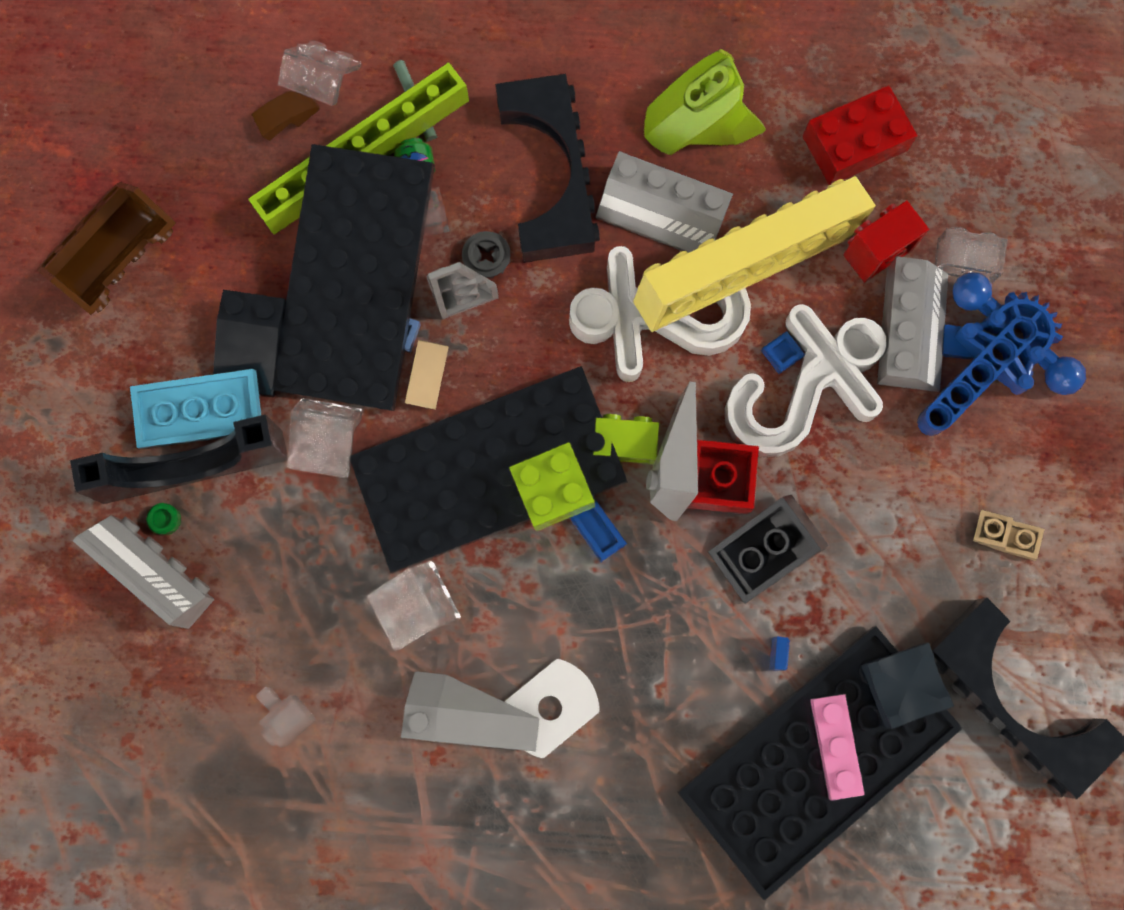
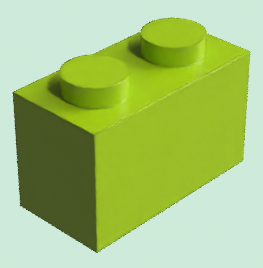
M603 414V418H596L595 432L600 433L604 437L605 446L601 451L594 452L593 455L611 456V445L613 443L620 462L655 463L658 447V422H652V418L636 416L634 421L621 420V416L617 414Z

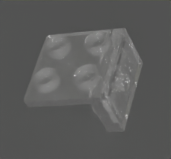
M309 41L306 44H297L295 47L284 50L277 85L333 106L337 104L343 75L360 70L361 63L353 60L354 56L343 51H336L334 53L327 50V46L321 42Z
M302 398L291 410L287 467L347 478L350 474L354 430L362 420L363 409Z
M433 561L408 568L367 596L394 651L401 650L430 631L452 623L461 617Z

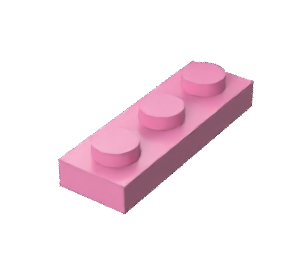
M845 694L810 699L829 799L837 800L864 795Z

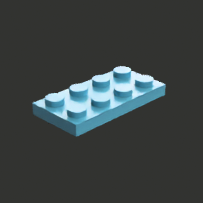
M254 369L130 386L136 445L139 449L224 438L234 431L233 422L261 415L257 374Z

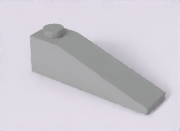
M460 262L439 268L427 275V281L442 320L499 298L497 286L493 281Z
M691 381L679 397L653 468L648 472L646 479V488L650 490V503L672 521H677L698 494L696 382Z
M415 671L405 703L401 738L535 752L539 718L449 675Z

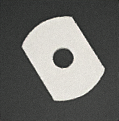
M561 659L554 660L504 701L539 718L536 751H526L539 758H545L599 713L597 694L588 677L576 666ZM546 696H554L562 704V712L555 720H545L539 714V702Z

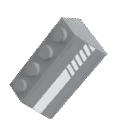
M619 151L607 179L596 219L689 253L696 250L700 244L708 239L713 238L716 240L733 194Z
M896 256L887 268L882 329L886 335L887 346L884 354L879 359L877 380L879 385L934 392L940 391L949 274L928 260Z
M110 515L72 540L171 626L189 629L215 600L207 593L210 590L209 586L197 577L193 580L184 573L187 568L174 557L168 560L160 553L164 548L148 536L145 540L137 532L140 527L126 516L123 519H119Z

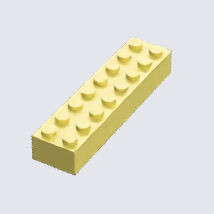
M856 176L846 181L839 179L833 182L826 190L820 193L817 190L806 195L802 201L794 205L792 202H789L770 216L766 214L760 215L744 228L740 226L734 227L720 239H708L694 251L689 253L682 251L675 255L670 262L663 265L656 263L650 266L643 273L644 275L638 286L633 303L650 331L654 332L856 235L855 229L866 221L876 205Z

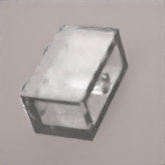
M962 227L946 228L937 241L934 265L948 273L949 276L960 277L966 273H980L986 276L990 283H994L1004 271L1008 239L1000 238L990 232L980 234L967 232Z

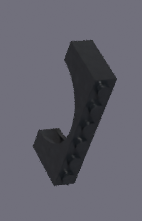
M566 74L495 84L501 125H524L545 133L562 149L571 171L567 189L556 205L540 217L518 224L523 263L594 252L595 241H600L598 224L592 223L590 213H595L593 195H587L586 185H590L588 167H582L581 158L585 157L583 139H577L576 130H580L578 111H572L571 103L576 102L573 84L568 85Z
M264 414L233 422L234 431L228 436L214 443L188 451L149 457H119L98 453L70 460L75 492L102 504H107L288 461L283 431Z
M987 597L977 599L930 645L939 674L943 675L945 673L952 680L953 684L951 686L955 692L964 699L969 698L977 706L975 712L985 722H992L1000 730L998 733L999 737L1008 746L1016 747L1024 755L1022 758L1023 762L1036 773L1040 772L1048 780L1046 785L1054 794L1060 798L1064 796L1078 799L1124 752V736L1107 719L1093 718L1080 729L1056 737L1037 734L1019 724L1002 705L992 678L994 649L1001 633L1011 621Z

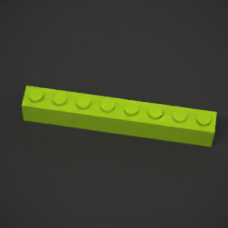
M448 62L326 146L390 156L403 140L418 137L469 102L467 86ZM309 158L248 199L273 235L300 217Z

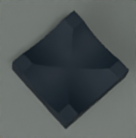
M922 643L861 665L885 728L893 729L921 717L954 707L952 699L939 675L929 643Z

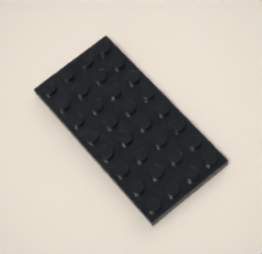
M315 144L311 145L272 390L395 411L435 170L433 162Z
M582 366L349 456L391 574L530 521L509 467L570 442L592 496L628 483L613 443H611L610 456L593 455L594 452H599L604 448L605 439L600 433L595 432L596 418H602V415Z
M877 626L870 628L677 791L764 901L963 729L947 709L921 717L893 729L885 728L861 667L863 664L898 652ZM845 694L864 795L830 800L810 699Z

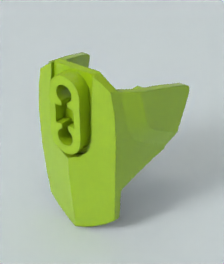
M719 49L705 57L674 81L647 107L644 137L650 144L661 152L672 155L690 144L738 145L762 134L766 130L764 124L742 102L744 84L733 62L734 58L730 53Z

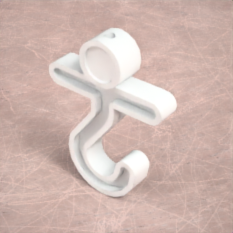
M618 246L613 248L608 256L609 292L599 288H589L577 294L570 306L569 325L571 332L584 343H602L613 335L617 374L621 380L632 382L639 378L643 368L640 332L649 328L633 303L638 288L635 285L632 253L628 248ZM744 288L717 301L723 313V318L718 323L712 325L702 324L688 315L655 332L692 354L710 356L725 352L739 341L750 320L751 303L747 290Z
M804 304L794 306L786 318V327L805 351V356L800 373L797 376L784 424L777 428H766L756 422L752 407L764 390V381L757 374H747L733 387L725 406V425L732 440L737 444L759 446V457H779L794 450L809 434L821 392L827 387H832L859 421L869 422L882 411L883 402L862 375V372L870 369L881 358L887 346L886 335L875 321L867 318H854L847 321L833 337L809 306Z

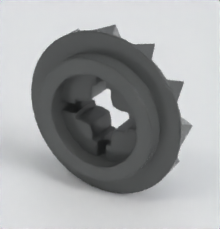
M483 231L472 235L466 241L462 250L464 265L484 277L493 279L494 276L500 273L503 274L507 265L510 264V247L501 235L494 232ZM479 248L487 253L494 250L492 253L494 263L489 262L487 259L479 262L482 258Z

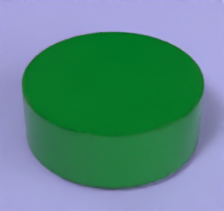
M159 503L148 511L146 522L151 531L165 536L174 533L179 528L181 515L174 506L167 503Z

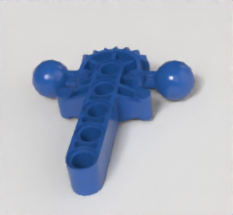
M966 273L957 278L952 289L953 300L957 306L966 311L979 310L986 318L981 323H966L956 332V340L974 357L920 413L917 424L920 431L925 435H938L950 427L995 379L1007 386L1015 395L1024 393L1034 385L1032 377L1034 372L1032 369L1035 364L1040 365L1045 370V383L1051 391L1059 395H1070L1079 391L1086 380V369L1081 361L1073 357H1058L1049 349L1052 344L1060 342L1063 337L1055 332L1062 326L1061 323H1054L1053 321L1058 312L1049 314L1046 310L1050 302L1040 305L1038 304L1039 295L1033 296L1029 300L1027 292H1022L1018 297L1014 292L1006 295L1005 304L1001 305L992 297V284L986 276L980 273ZM1014 328L1021 330L1023 339L1016 337L1013 331ZM983 330H986V331L991 332V333H995V334H997V335H996V336H993V335H991V334H989V333H987V332H984ZM993 349H997L1002 353L1003 361L994 357ZM972 370L978 371L982 375V383L974 380ZM951 391L961 396V404L953 402ZM930 413H935L940 417L941 426L932 424L929 418Z

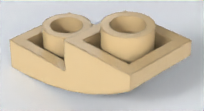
M418 339L405 403L436 410L449 346Z
M981 510L973 541L1008 554L1036 561L1045 529L1015 522L1011 517Z

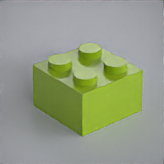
M570 442L509 467L536 531L596 507Z

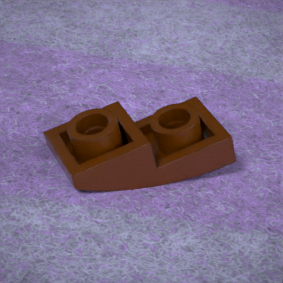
M303 85L277 96L251 115L262 137L270 141L291 123L298 127L320 110V107L307 85Z

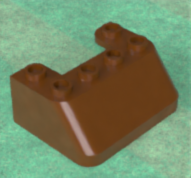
M119 182L104 195L39 266L38 272L92 315L95 311H102L110 302L108 297L110 290L107 286L110 283L115 285L121 280L125 274L123 269L131 261L134 263L143 256L146 251L143 247L148 242L151 244L156 242L164 243L172 235L173 229L171 228L176 222L138 187Z

